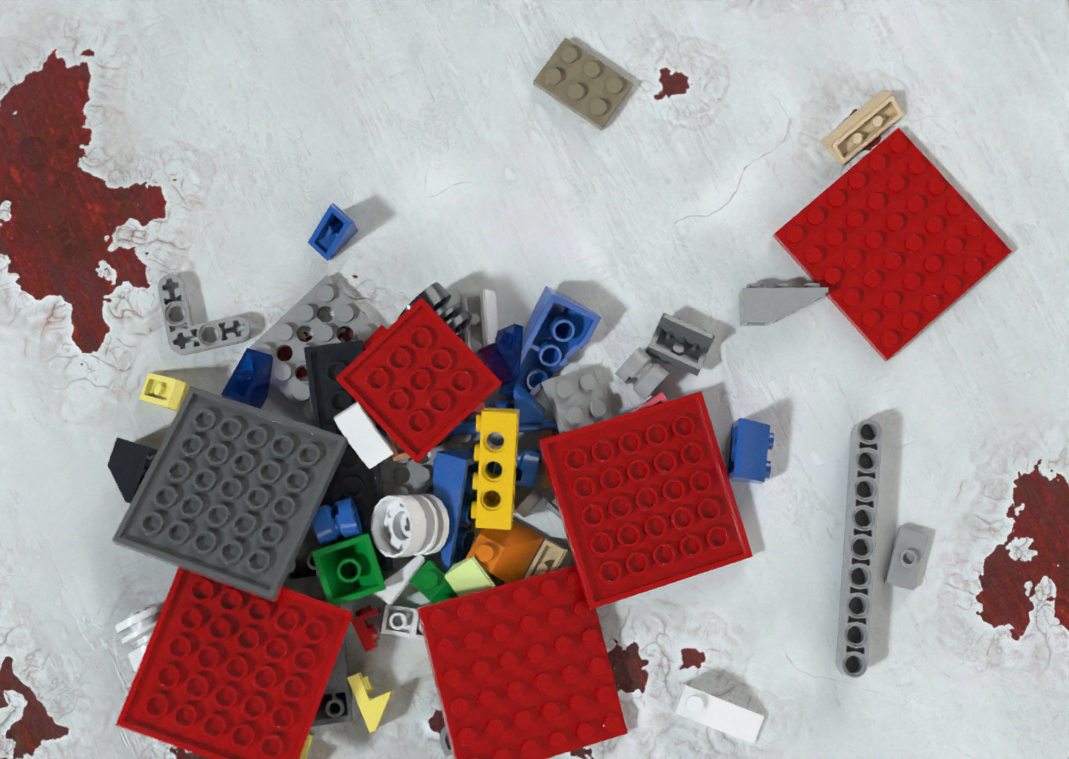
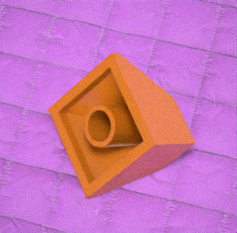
M514 520L511 530L483 528L465 559L474 556L485 571L506 583L522 579L544 537Z

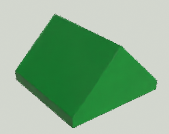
M369 533L359 534L350 538L341 537L337 542L324 545L312 551L328 604L337 606L386 590Z

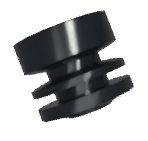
M438 282L431 284L416 296L397 318L398 320L422 297L459 338L472 320V316L467 311L459 315L462 310V306L459 303L448 309L445 308L452 296Z

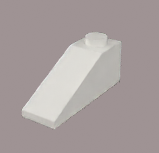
M683 683L672 709L678 715L753 744L764 719L763 715Z

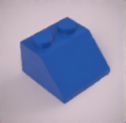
M739 418L732 424L727 471L729 481L762 484L765 482V478L770 477L771 461H767L768 450H772L774 443V433H770V425L744 418Z

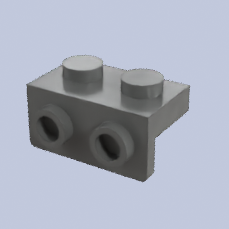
M663 313L646 353L698 376L715 336L675 316Z

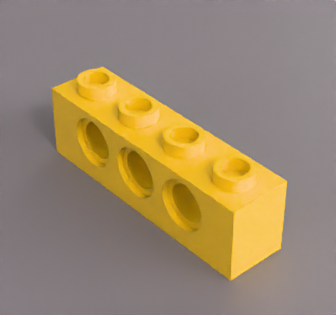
M485 407L482 410V415L477 414L476 432H481L480 444L476 443L474 450V461H479V472H474L473 490L478 491L477 501H472L471 518L476 519V528L511 530L513 526L520 409ZM493 432L500 433L504 438V444L500 446L493 445L489 441V434ZM492 461L498 462L502 466V473L497 475L490 473L487 464ZM490 490L498 492L501 501L498 503L489 502L486 498V492Z

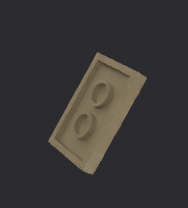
M566 37L533 81V84L599 130L603 129L633 87L632 82Z

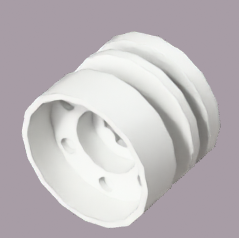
M431 494L390 495L384 497L375 506L371 517L373 541L382 554L392 558L409 557L411 555H431L439 552L445 545L449 534L447 510L442 501Z
M155 603L139 609L115 626L118 634L129 630L132 631L131 634L121 639L123 645L133 642L138 644V647L127 655L135 673L138 670L164 603Z

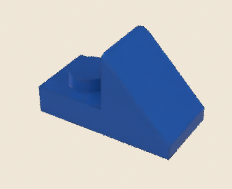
M517 382L514 387V404H510L508 400H496L493 404L488 405L491 408L520 409L519 423H544L546 409Z

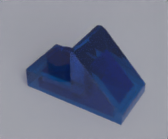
M516 323L498 330L495 343L478 350L484 364L502 382L500 386L520 378L523 326Z

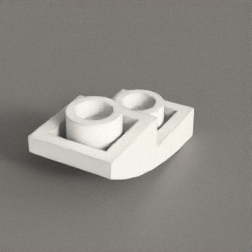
M358 402L334 417L339 429L347 437V441L369 469L394 454L393 447L377 430L375 421Z
M388 604L383 605L379 633L424 640L417 609Z

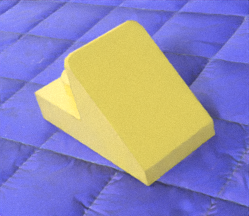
M148 372L139 399L178 412L190 387L180 380Z
M362 672L348 677V681L368 730L371 733L378 729L394 690L372 699L370 694L374 692L372 683L368 676L363 677Z

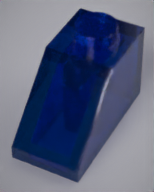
M247 348L222 391V397L261 409L268 397L273 356Z

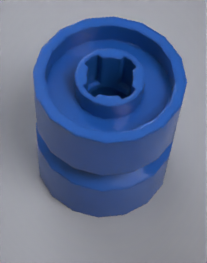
M517 448L516 484L518 486L533 488L541 453L528 449L519 452ZM498 462L494 471L495 475L502 473V466Z
M351 497L335 502L332 508L328 505L319 507L312 521L316 537L321 546L337 542L341 535L344 538H350L362 534L359 514Z

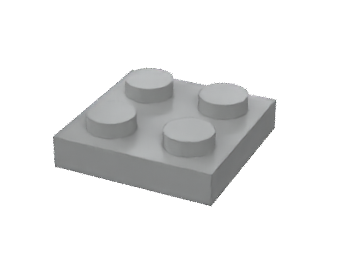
M593 367L550 378L542 382L560 434L612 418Z

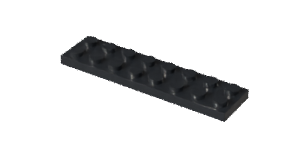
M363 340L304 347L314 426L316 428L344 436L334 417L357 401L335 378L364 352ZM348 443L324 495L325 505L332 508L335 502L351 497L359 514L362 534L369 533L380 570H393V558L385 556L378 550L371 532V517L374 508L384 498L380 463L369 469L350 443Z

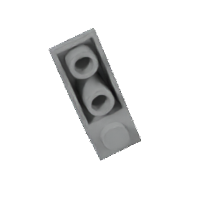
M761 283L747 284V288H742L739 293L740 326H769L824 297L828 293V287H820L819 283L803 284V288H792L790 283L775 284V288H764V284Z

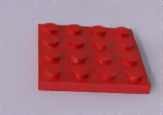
M422 297L335 378L416 464L502 384Z

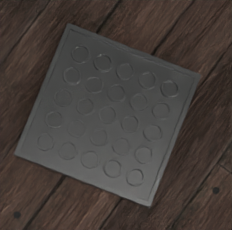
M191 386L112 541L118 546L275 602L349 443L347 437Z

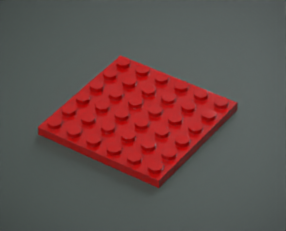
M899 127L773 235L777 242L814 283H819L820 287H828L826 296L884 361L892 357L1012 252Z
M702 391L538 441L589 609L592 610L753 557Z
M576 565L416 608L454 759H548L628 734L596 608L592 610L588 608Z
M178 567L116 726L209 759H300L354 613L284 587L281 588L274 602Z

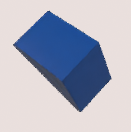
M332 203L308 243L329 261L358 232L354 221Z

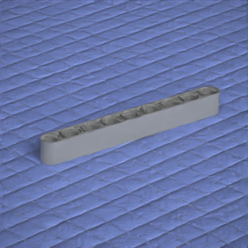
M865 419L855 424L850 438L836 667L842 675L852 678L864 675L868 667L882 448V427L873 419ZM862 426H867L871 429L873 434L871 440H865L861 436L860 430ZM861 454H865L870 458L871 464L868 469L862 468L859 464L858 459ZM860 482L865 483L869 488L866 498L861 497L857 493V485ZM858 511L864 512L867 516V522L863 527L859 526L855 521V514ZM857 539L861 540L865 545V552L862 555H857L853 550V544ZM856 568L860 569L863 573V581L858 585L851 579V573ZM854 597L858 598L862 605L861 610L856 614L849 608V603ZM853 626L860 633L859 639L854 643L850 642L847 637L848 630ZM850 656H854L858 661V666L853 672H849L845 666V662Z

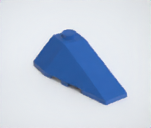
M545 286L532 311L499 394L514 400V387L517 382L529 394L534 396L543 388V381L549 379L560 367L563 368L569 362L568 359L589 342L602 317L571 297Z
M457 449L439 451L433 461L434 473L432 481L434 495L442 501L449 518V534L445 545L441 548L444 572H448L455 563L465 560L474 538V532L471 528L476 519L471 518L472 501H477L478 490H473L474 472H479V461H474V451ZM495 461L487 464V468L492 474Z

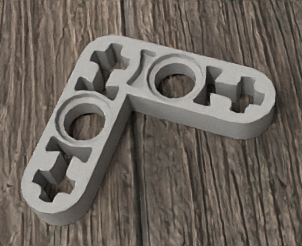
M167 274L159 280L158 292L170 348L177 354L190 355L243 343L251 337V324L241 316H233L194 325L184 281L174 274ZM173 281V283L179 285L178 288L174 289V293L178 300L182 298V302L173 301L171 293L165 290V288L169 287V282ZM176 307L183 308L185 312L184 319L180 322H173L170 319V313ZM236 323L245 327V330L241 331V336L238 337L233 332L227 333L228 340H224V332L221 326L225 325L227 331L235 329ZM209 328H214L218 332V338L213 343H206L203 339L204 332ZM197 331V339L200 346H197L195 341L187 342L184 349L176 345V342L180 341L181 335L187 339L196 338L193 332Z

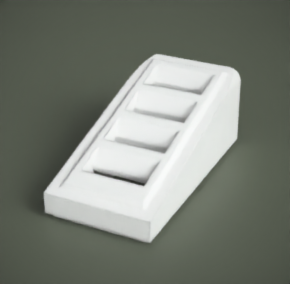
M423 555L416 556L384 581L386 590L374 594L388 605H394L410 584V579L426 563L427 558Z

